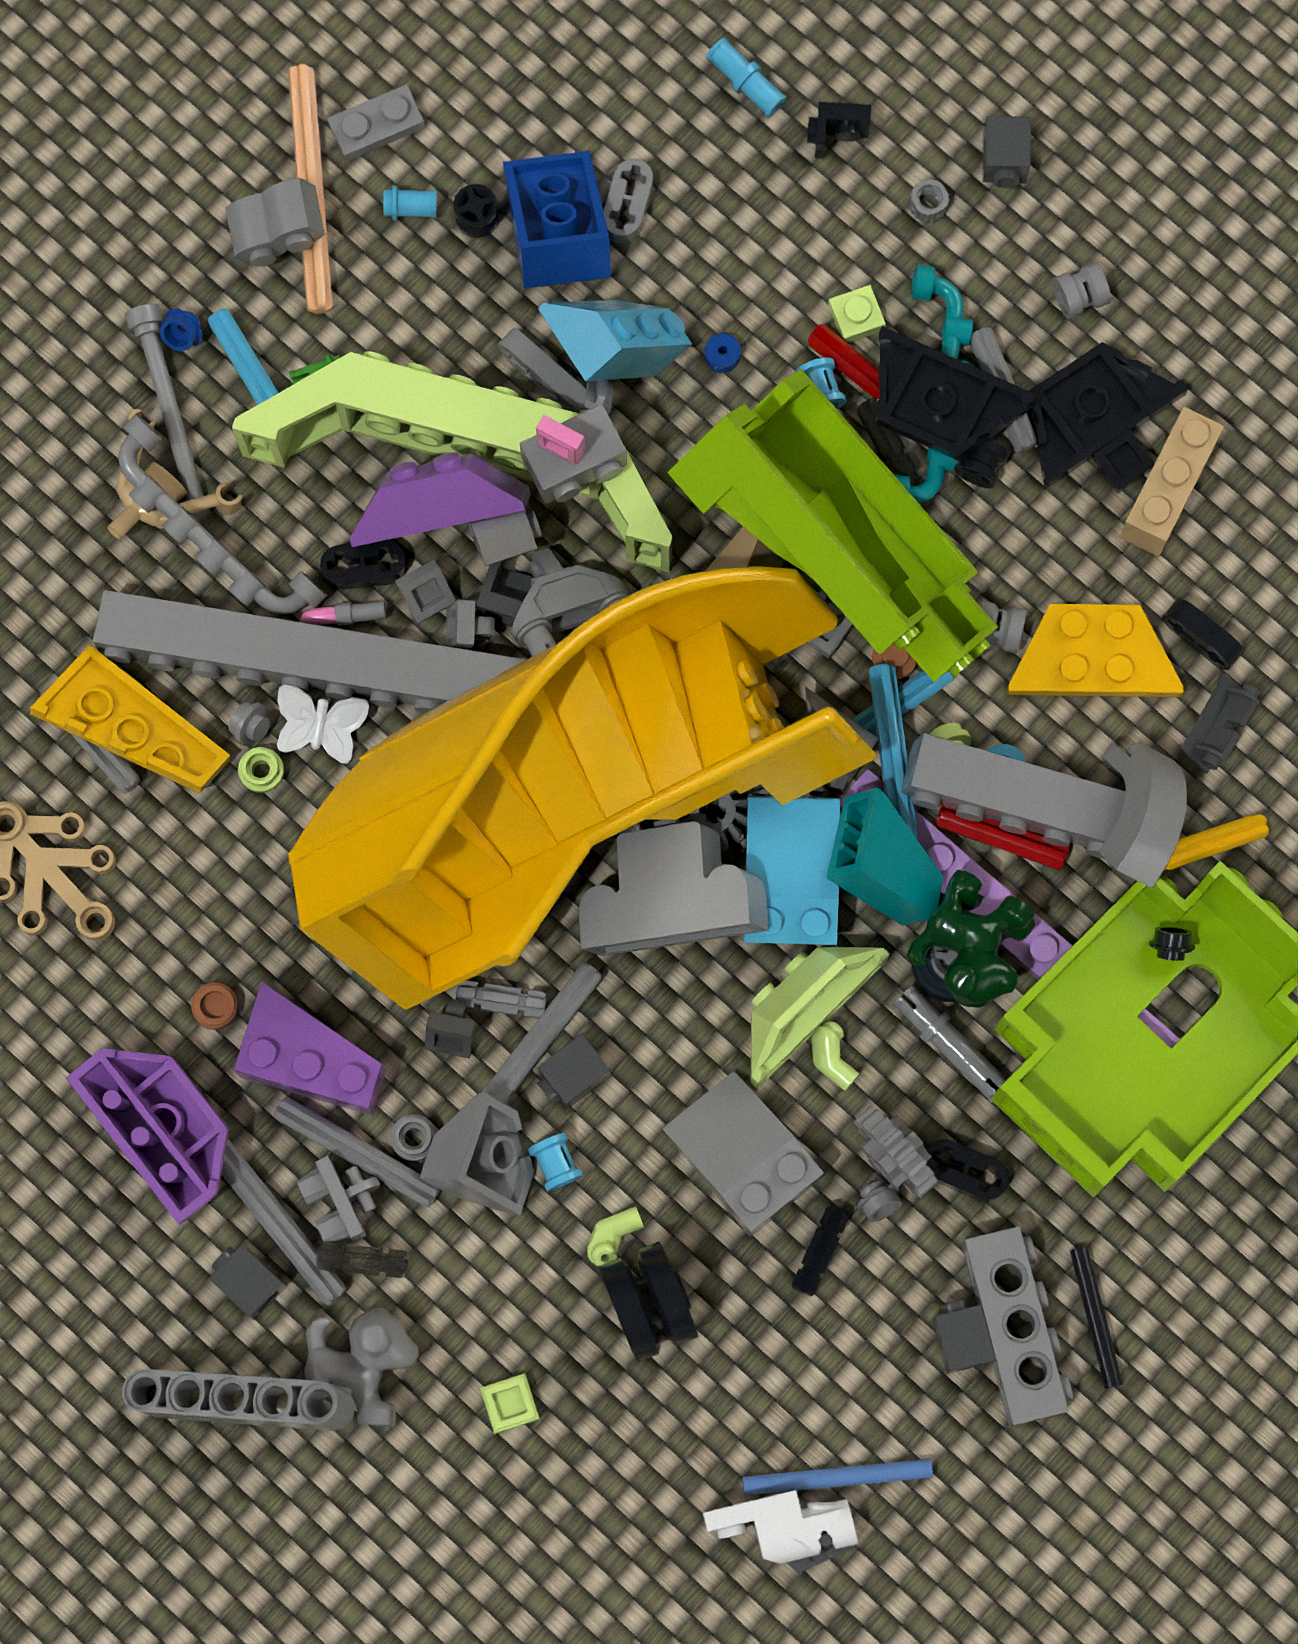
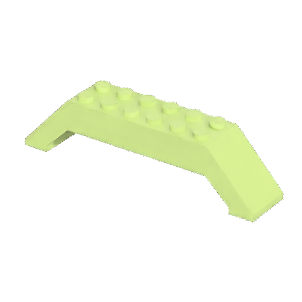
M366 351L363 355L349 352L237 416L232 430L243 457L285 468L289 457L341 431H347L435 456L451 452H457L460 456L475 454L512 477L534 482L521 458L519 443L537 435L536 427L543 415L562 423L587 410L575 413L562 409L559 403L550 399L538 398L536 402L519 397L517 392L509 388L495 386L493 390L476 386L473 380L461 375H451L450 378L434 375L431 369L423 365L408 363L405 367L390 363V360L384 355ZM627 452V465L622 467L623 471L618 476L603 483H599L597 480L581 487L582 490L579 495L599 500L626 544V561L670 572L672 565V535Z

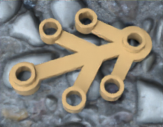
M10 801L0 802V824L6 818L15 820V826L10 832L0 831V882L8 881L10 883V890L7 894L0 896V903H8L17 895V884L11 878L14 847L26 859L23 909L17 918L20 929L30 936L40 935L46 929L47 917L42 912L45 880L76 913L75 922L77 929L85 938L92 941H101L107 938L115 927V918L106 905L100 902H90L59 867L91 868L96 874H108L116 865V857L111 849L105 845H97L91 849L39 847L28 834H60L65 841L77 842L86 833L85 822L78 814L73 812L65 813L61 817L30 816L17 803ZM68 821H78L79 828L76 833L70 835L64 833V826ZM99 853H107L109 855V861L103 867H96L93 863L95 856ZM30 914H38L40 916L38 926L31 929L25 926L26 917ZM95 916H102L105 919L103 928L98 931L91 930L89 928L90 920Z

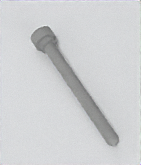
M156 304L137 306L125 313L128 329L131 334L135 335L137 341L142 342L180 480L187 492L185 495L186 501L199 498L204 495L159 340L160 327L163 323L160 308Z

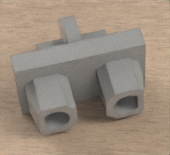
M329 1156L315 1161L318 1168L298 1180L297 1184L308 1206L330 1195L336 1205L337 1211L315 1221L325 1244L340 1242L347 1238H351L356 1242L367 1237L352 1201L358 1200L364 1214L376 1209L370 1193L381 1186L378 1178L372 1177L363 1180L358 1167L354 1166L344 1172L351 1187L345 1189Z

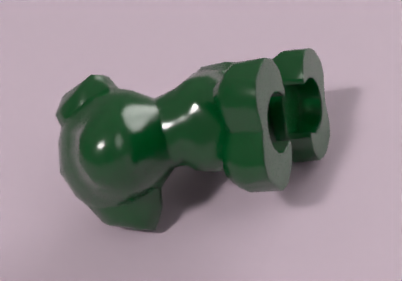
M957 870L952 874L948 882L942 904L930 915L925 930L910 944L907 957L911 964L922 968L926 966V953L933 946L953 950L958 953V956L949 964L944 976L945 988L959 1004L966 1007L981 1008L987 1006L997 997L1013 992L1017 986L1018 975L1015 969L996 954L1003 940L1010 937L1017 941H1022L1030 935L1035 927L1033 920L1034 912L1020 899L1007 896L991 914L983 916L971 913V910L980 906L984 898L983 895L978 894L982 883L975 875L964 870Z

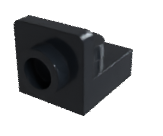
M819 102L817 117H809L807 143L815 144L814 158L823 159L825 135L834 136L835 139L844 142L868 138L872 105Z

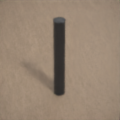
M1088 1246L1070 1250L1104 1388L1108 1389L1123 1385Z

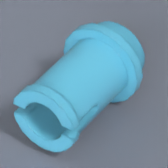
M393 185L392 190H384L383 216H392V221H397V217L436 218L437 190H397V185Z

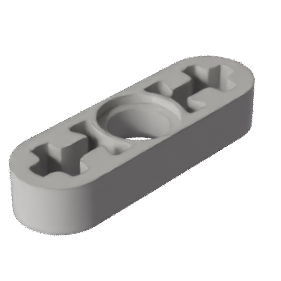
M513 328L497 344L502 355L550 399L559 403L562 409L579 413L581 410H590L584 407L586 388L522 332Z

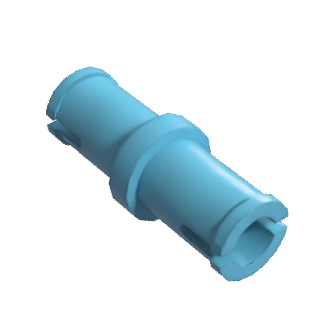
M725 37L716 42L707 53L706 59L711 61L732 82L731 88L738 94L743 92L765 113L764 115L767 118L773 116L786 102L787 96L782 94L760 73L762 68L756 62L750 63Z

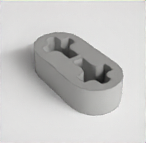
M629 159L618 165L614 172L603 211L609 239L620 244L632 242L639 236L653 191L652 170L646 162L639 159ZM632 174H639L641 183H637L633 196L627 195L626 180L630 179ZM623 206L628 207L630 223H626L623 229H617L616 222L613 219L620 218Z

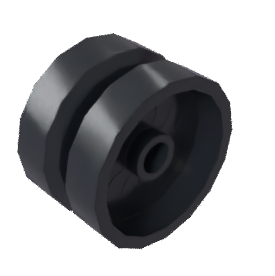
M660 1241L637 1251L636 1261L643 1278L639 1282L635 1281L628 1263L620 1257L598 1266L637 1363L659 1354L661 1344L653 1325L655 1323L661 1322L669 1342L676 1347L698 1338V1333L689 1311L691 1308L690 1301L675 1267H671Z

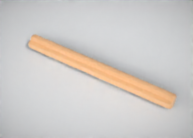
M299 64L298 66L290 67L288 71L296 178H301L315 185L325 232L322 238L313 242L311 248L302 251L306 308L314 314H322L332 310V293L315 77L312 67L307 66V64Z

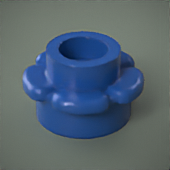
M174 308L165 314L166 319L163 320L160 327V335L163 342L169 348L176 351H185L191 345L196 346L201 342L203 332L199 329L200 321L193 313Z

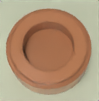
M214 982L203 985L195 992L191 1002V1009L195 1019L204 1028L222 1030L229 1027L237 1018L239 1002L234 992L228 986Z

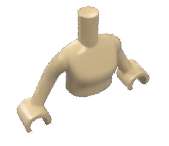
M134 409V410H132L131 413L129 414L128 421H129L135 414H137V415H139V416L141 417V416H142V410H141V409ZM151 421L149 425L155 430V421ZM143 446L140 448V450H139L138 453H137V458H136V459H137L138 465H139V461H140V457H141V453H142ZM152 462L145 471L177 503L186 495L187 492L183 485L157 463ZM120 472L117 481L116 492L126 509L108 525L109 532L117 539H121L139 520L151 526H156L158 529H163L162 525L168 518L156 507L149 513L141 508L129 496V493L135 487L126 479L122 472ZM223 482L216 488V493L179 503V505L190 514L216 506L220 513L232 515L238 512L241 507L242 494L238 495L233 501L224 500L222 496L227 493L229 483Z

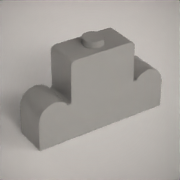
M659 820L653 823L654 828L620 834L617 837L619 890L607 885H596L584 893L579 905L581 949L599 956L769 931L764 883L758 876L734 865H722L719 832L696 821L681 823L680 820Z

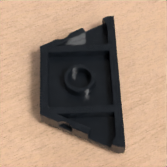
M882 326L879 331V425L957 461H961L1033 408L1037 402V395L886 327Z
M1103 342L1032 388L1030 392L1037 395V402L1031 408V414L1037 438L1036 444L1044 485L1048 488L1090 460L1095 452L1129 429L1133 431L1184 397L1188 388L1179 381H1176L1174 384L1151 372L1152 367L1138 360L1126 358L1121 351Z

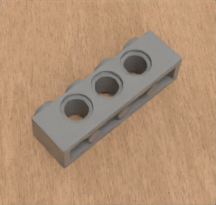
M1020 1226L965 1239L961 1245L977 1305H982L996 1358L992 1364L1009 1427L1069 1412L1067 1402L1073 1401L1072 1389L1067 1374L1059 1375L1054 1356L1061 1355L1060 1344L1055 1328H1047L1042 1310L1048 1309L1049 1305L1042 1281L1034 1282L1030 1264L1036 1263V1254L1030 1235L1023 1237ZM1008 1267L1017 1273L1019 1286L1016 1291L1004 1292L997 1287L994 1279L997 1269ZM1021 1313L1030 1320L1031 1332L1028 1337L1020 1339L1009 1333L1007 1319L1010 1314ZM1033 1359L1040 1363L1043 1368V1378L1039 1384L1029 1385L1021 1379L1019 1366L1023 1360Z

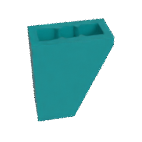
M875 788L845 796L827 879L902 926L929 920L930 915L939 905L944 879L943 875L883 791Z

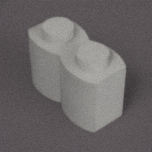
M301 178L277 183L262 193L236 200L225 208L235 257L255 267L274 263L276 257L287 250L291 252L305 251L313 246V242L325 235L316 187Z
M529 503L525 511L467 523L485 567L536 550L535 539L542 537L534 511H531Z

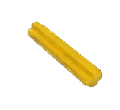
M1252 814L1179 839L1164 870H1172L1265 838L1270 830L1266 825V817L1262 814Z

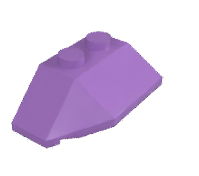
M457 452L446 453L436 457L432 463L416 466L415 462L400 463L393 466L389 470L390 472L386 473L351 534V546L365 545L525 511L531 496L530 489L526 484L475 454L460 456Z
M102 1048L66 1077L74 1090L179 1225L218 1194L229 1128L174 1057Z

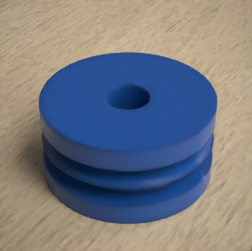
M722 333L711 337L705 347V360L709 368L718 373H727L735 369L740 361V345L729 334Z

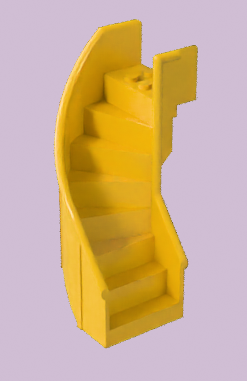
M750 566L714 569L683 575L643 588L609 605L578 626L561 642L418 716L388 736L381 743L373 746L359 758L360 761L332 790L310 819L292 850L288 852L300 929L406 1011L496 965L504 967L516 962L594 845L645 819L677 820L735 790L742 794L760 784L783 806L873 761L876 757L875 751L832 707H825L784 728L775 712V708L779 707L777 695L768 683L765 674L764 664L834 629L837 626L835 612L805 578L793 568Z

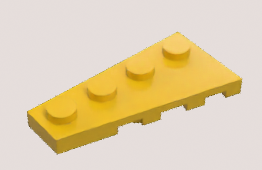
M89 645L30 707V715L200 794L230 761V754L92 645Z

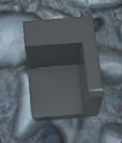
M502 561L490 565L476 604L478 617L495 618L496 623L512 627L516 615L532 587L531 579L534 577L503 568Z

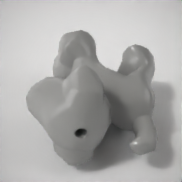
M383 1307L366 1310L353 1320L348 1332L351 1351L341 1352L327 1347L324 1334L332 1323L331 1318L328 1316H317L311 1319L305 1333L308 1347L305 1380L329 1383L351 1394L356 1402L357 1424L395 1426L396 1411L394 1405L382 1401L378 1394L382 1374L386 1370L408 1368L415 1364L419 1356L418 1345L407 1335L401 1320ZM324 1399L320 1406L322 1417L327 1415L332 1407V1403L327 1399Z

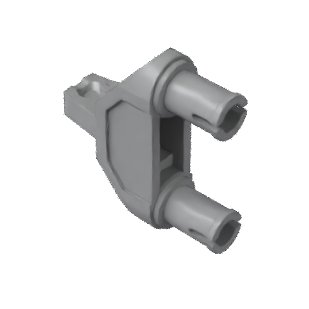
M549 548L534 552L532 554L533 561L530 563V570L534 576L531 579L532 587L516 615L511 634L517 643L527 646L531 655L534 656L557 644L552 636L553 634L580 626L609 605L631 595V592L622 580L608 573L579 565L563 568Z

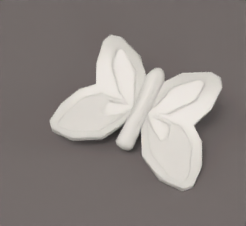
M286 684L280 686L277 701L280 712L287 720V723L280 731L277 742L278 750L284 753L301 750L308 743H311V747L317 750L322 744L329 756L341 764H348L352 760L353 752L351 732L360 728L367 718L370 705L368 701L355 697L337 701L327 712L328 700L319 699L316 711L312 697L299 687Z

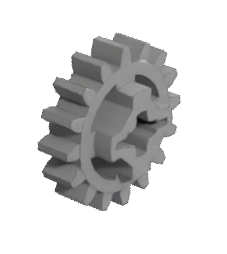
M870 1106L854 1120L858 1132L866 1139L860 1145V1148L868 1157L871 1165L894 1188H898L903 1184L914 1195L916 1194L921 1198L937 1184L938 1180L934 1177V1172L926 1165L927 1161L932 1157L923 1146L924 1143L898 1116L895 1115L889 1120L878 1109Z

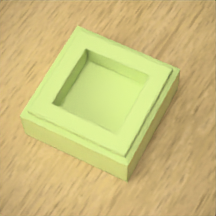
M525 1373L480 1388L494 1434L540 1419Z

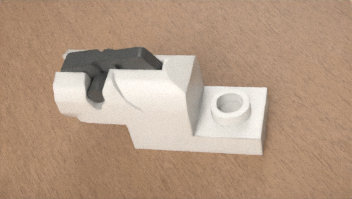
M794 1490L703 1513L707 1533L717 1530L719 1539L747 1533L744 1523L753 1521L762 1559L779 1564L787 1563L798 1573L850 1551L854 1548V1545L858 1544L847 1499L837 1502H807V1508L801 1509L797 1492Z

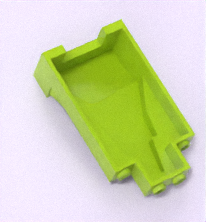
M802 369L782 380L752 410L746 404H743L725 415L667 472L703 514L714 507L725 511L774 553L810 576L879 655L893 644L899 651L904 647L931 680L935 682L947 671L954 678L991 646L985 638L998 626L969 594L971 589L966 584L978 573L976 568Z

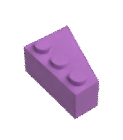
M261 981L234 1071L242 1079L373 1116L386 1073L383 1065Z

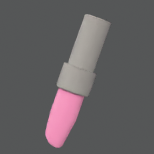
M385 601L360 604L348 602L338 603L330 607L308 609L302 614L300 622L313 625L337 624V626L352 625L354 622L387 619Z

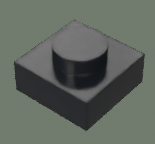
M1130 429L1092 455V459L1117 493H1120L1150 472L1155 464Z

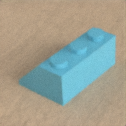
M620 300L543 303L538 308L585 382L657 376L692 345L684 332L685 326L682 320L674 312L670 311L669 308Z

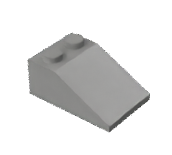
M735 1071L730 1073L662 1128L749 1237L753 1236L817 1184L824 1175V1172L798 1140Z

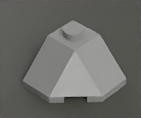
M479 1093L434 1134L420 1179L451 1196L511 1215L520 1216L534 1176V1169L530 1155H523L517 1134L522 1129L518 1111L487 1093Z

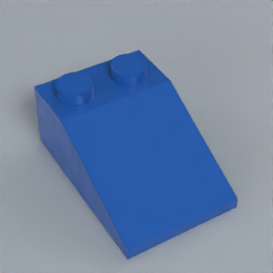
M582 151L504 161V176L524 289L611 277L609 234L590 152Z

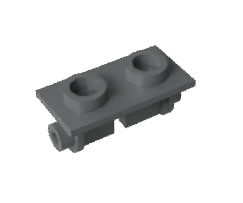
M1223 673L1180 750L1204 773H1208L1210 769L1217 770L1219 765H1225L1228 755L1240 736L1232 729L1235 725L1245 727L1255 707H1258L1260 703L1257 698L1260 691L1249 684H1244L1241 688L1228 674Z

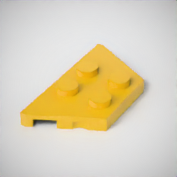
M1050 604L1007 688V695L1181 697L1183 694V685L1140 605Z

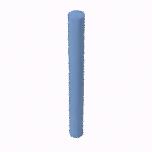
M931 1459L744 1476L742 1479L744 1496L933 1478Z

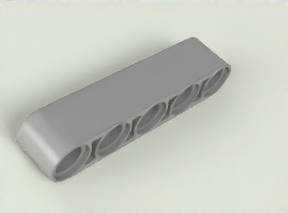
M140 1369L134 1371L126 1378L122 1388L123 1400L131 1410L165 1419L335 1431L346 1427L353 1419L355 1412V1402L351 1394L346 1390L329 1383L314 1380ZM155 1384L156 1395L150 1403H147L146 1395L148 1389ZM196 1387H199V1399L191 1407L189 1402L191 1392ZM242 1389L244 1393L243 1402L238 1409L234 1410L233 1398ZM286 1392L288 1395L287 1406L278 1414L276 1410L277 1400ZM331 1395V1410L322 1417L320 1413L321 1403L327 1396Z

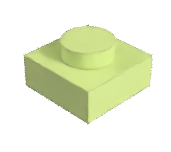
M871 285L829 299L828 306L840 337L847 343L878 333L882 326H886Z

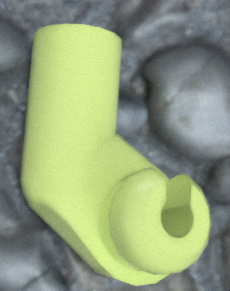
M828 1021L813 1032L811 1038L813 1064L821 1073L846 1091L860 1073L840 1058V1039L844 1037V1033L839 1024Z
M636 1206L599 1220L595 1224L587 1246L588 1258L597 1267L617 1259L616 1254L622 1236L644 1228Z

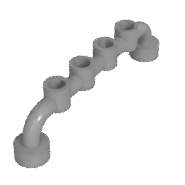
M137 414L123 426L129 434L120 446L118 460L121 472L135 487L129 493V496L146 512L149 513L156 507L165 515L168 520L162 527L180 544H183L189 538L201 549L195 558L213 575H216L222 569L234 581L228 589L244 605L248 607L255 601L270 613L286 615L297 612L307 603L316 608L324 600L327 594L303 571H300L289 583L294 590L292 594L286 597H279L273 594L255 574L240 563L220 541L203 528L185 508L180 506L159 483L140 468L136 459L140 448L143 446L150 452L162 440V437Z

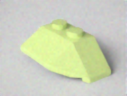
M817 947L809 956L804 951L799 953L784 969L788 976L777 987L769 983L752 1000L756 1008L751 1013V1084L758 1089L813 1035L816 1028L831 1018L887 963L890 954L884 948Z

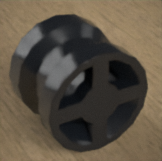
M480 184L467 185L460 189L453 203L456 225L459 230L472 238H482L491 234L497 227L499 220L497 200L492 190Z
M989 439L961 461H957L954 471L965 481L990 489L995 486L998 480L996 474L998 467L1006 463L1009 453L1003 446Z

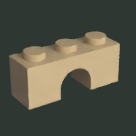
M1183 407L1123 526L1119 538L1158 557L1160 556L1220 437L1224 425Z

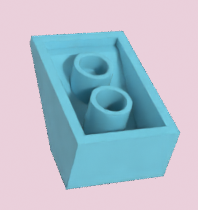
M748 796L746 871L758 876L764 883L769 931L744 934V942L837 945L839 886L827 879V873L840 820V798L799 797L782 806L773 796Z

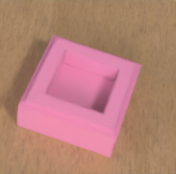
M543 415L536 427L538 445L573 464H578L586 451L585 436Z

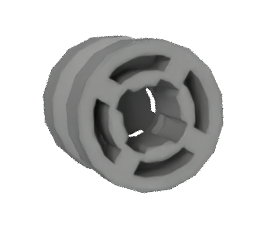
M1096 262L1081 267L1080 272L1070 275L1064 273L1054 277L1052 280L1057 303L1067 319L1081 315L1084 308L1089 306L1099 308L1111 302V294L1106 277Z
M982 601L980 607L995 624L996 622L1000 623L998 631L994 630L985 639L990 644L1001 646L1003 651L1017 654L1026 610L1016 607L1003 610L999 609L995 603Z

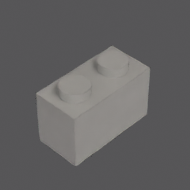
M603 404L561 423L585 436L586 451L578 464H573L539 446L537 435L519 443L521 458L545 504L555 499L557 502L567 501L578 495L582 490V486L595 480L599 483L607 482L618 476L623 471L622 467L627 465V450Z

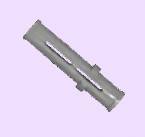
M912 984L904 994L916 1005V1009L902 996L892 1006L897 1008L922 1032L920 1038L925 1043L930 1040L992 1103L991 1098L997 1090L987 1079H991L1000 1087L1007 1078L949 1022L951 1017L945 1011L941 1014Z

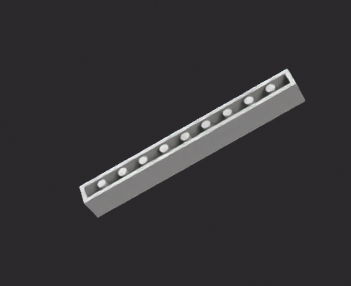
M103 590L93 637V643L97 650L114 663L129 664L131 659L148 661L147 665L149 667L162 671H174L175 666L191 668L193 674L204 678L216 679L219 677V673L237 676L236 680L238 682L252 686H262L264 681L281 683V686L283 684L297 686L305 693H307L308 688L326 691V696L337 700L351 698L353 695L370 698L371 704L385 708H395L397 703L414 705V710L423 714L526 660Z

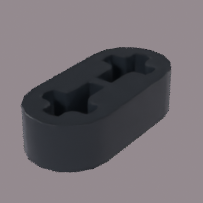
M383 540L352 547L351 543L336 545L324 552L320 562L324 580L329 586L342 590L393 584L395 580L403 577L407 565L403 549L391 540ZM389 553L392 560H398V562L391 564V571L382 572L380 565L377 564L366 566V563L381 561V554ZM338 558H345L348 565L361 564L358 567L347 568L346 576L338 577L335 570H329V567L336 566Z
M1176 599L1162 616L1164 623L1170 630L1221 669L1229 670L1244 653L1241 644L1231 634L1184 599Z
M947 1139L935 1141L926 1150L932 1157L933 1153L940 1155L944 1149L952 1152L951 1160L964 1166L962 1172L953 1168H947L943 1174L936 1171L937 1162L935 1160H928L926 1165L934 1172V1177L938 1180L937 1183L984 1202L996 1200L1008 1187L1009 1176L1007 1169L1001 1162L992 1157ZM987 1168L993 1169L995 1171L994 1179L1000 1182L999 1187L991 1186L987 1192L981 1191L979 1189L980 1181L967 1175L969 1169L978 1173H984Z

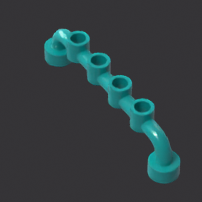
M916 264L911 285V299L929 302L932 293L944 299L946 314L941 334V352L958 359L960 345L968 346L970 343L973 320L963 318V298L954 284L947 279L935 276L934 266ZM928 448L926 460L927 475L921 485L910 486L909 476L894 474V476L918 503H923L932 499L938 493L944 480L945 471L954 472L957 460Z

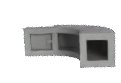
M1111 742L1102 757L1123 776L1126 796L1121 815L1099 853L1116 870L1153 888L1169 862L1182 831L1187 806L1185 778L1180 766L1173 759L1141 742L1138 745L1131 744L1128 750Z

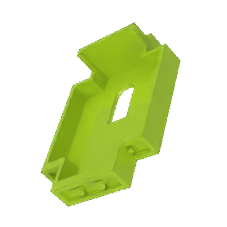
M1221 861L1205 876L1197 888L1185 900L1178 894L1175 884L1163 875H1160L1153 888L1137 881L998 1022L994 1030L1026 1061L999 1087L991 1100L1093 1198L1130 1160L1166 1192L1298 1054V1002H1293L1288 997L1298 986V932L1283 919V915L1277 906L1268 900H1262L1248 887L1247 880L1239 871L1234 868H1228ZM1156 927L1183 928L1192 931L1191 944L1195 945V949L1190 953H1185V960H1165L1157 957V950L1149 946V941L1154 940ZM1187 968H1203L1212 973L1218 982V999L1171 1049L1137 1016L1179 973Z

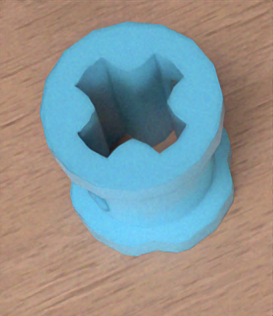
M833 358L815 359L798 367L796 372L802 369L836 409L845 405L847 402L845 395L839 392L833 370L836 367Z
M565 1132L549 1137L527 1149L530 1156H536L546 1179L544 1186L547 1192L559 1189L583 1177L582 1170L576 1168L565 1144L568 1140Z

